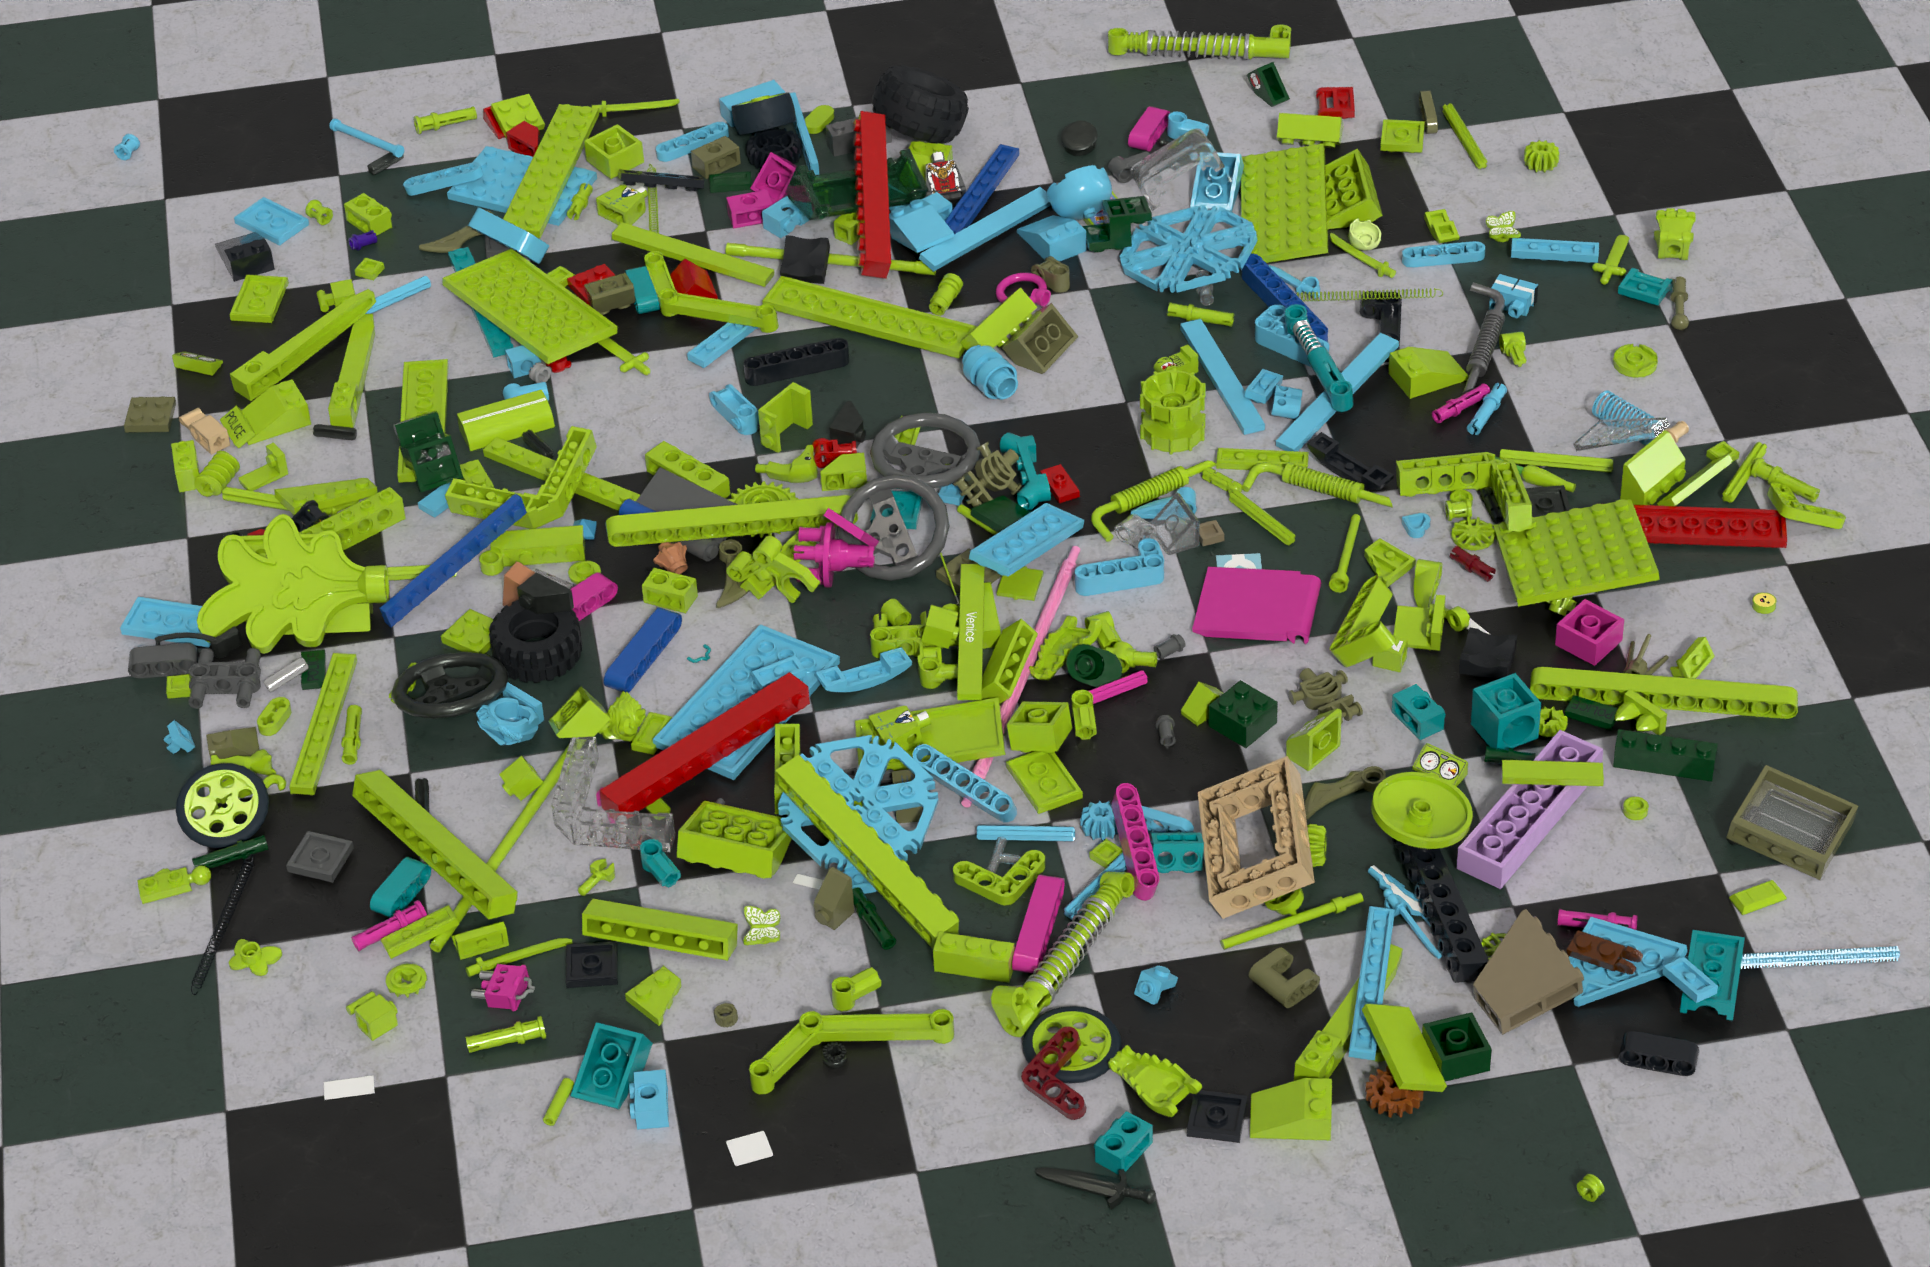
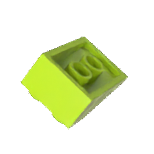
M1406 347L1389 354V375L1410 399L1467 381L1469 378L1468 374L1448 351Z
M293 380L271 386L242 409L243 414L256 434L247 442L248 445L311 425L308 404Z
M1303 1078L1251 1094L1250 1138L1331 1141L1332 1079Z

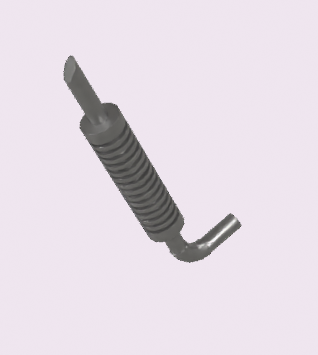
M1474 282L1470 291L1492 298L1495 301V307L1487 311L1466 367L1470 375L1462 395L1473 390L1478 377L1485 375L1505 321V315L1502 313L1505 307L1503 295L1495 289Z

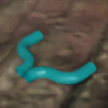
M704 644L703 647L707 649L705 657L697 659L688 657L687 660L693 663L701 660L707 661L710 659L709 653L711 648Z

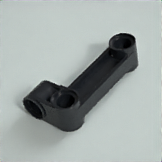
M1360 299V314L1368 319L1381 320L1380 333L1398 340L1399 347L1395 351L1400 350L1402 299Z

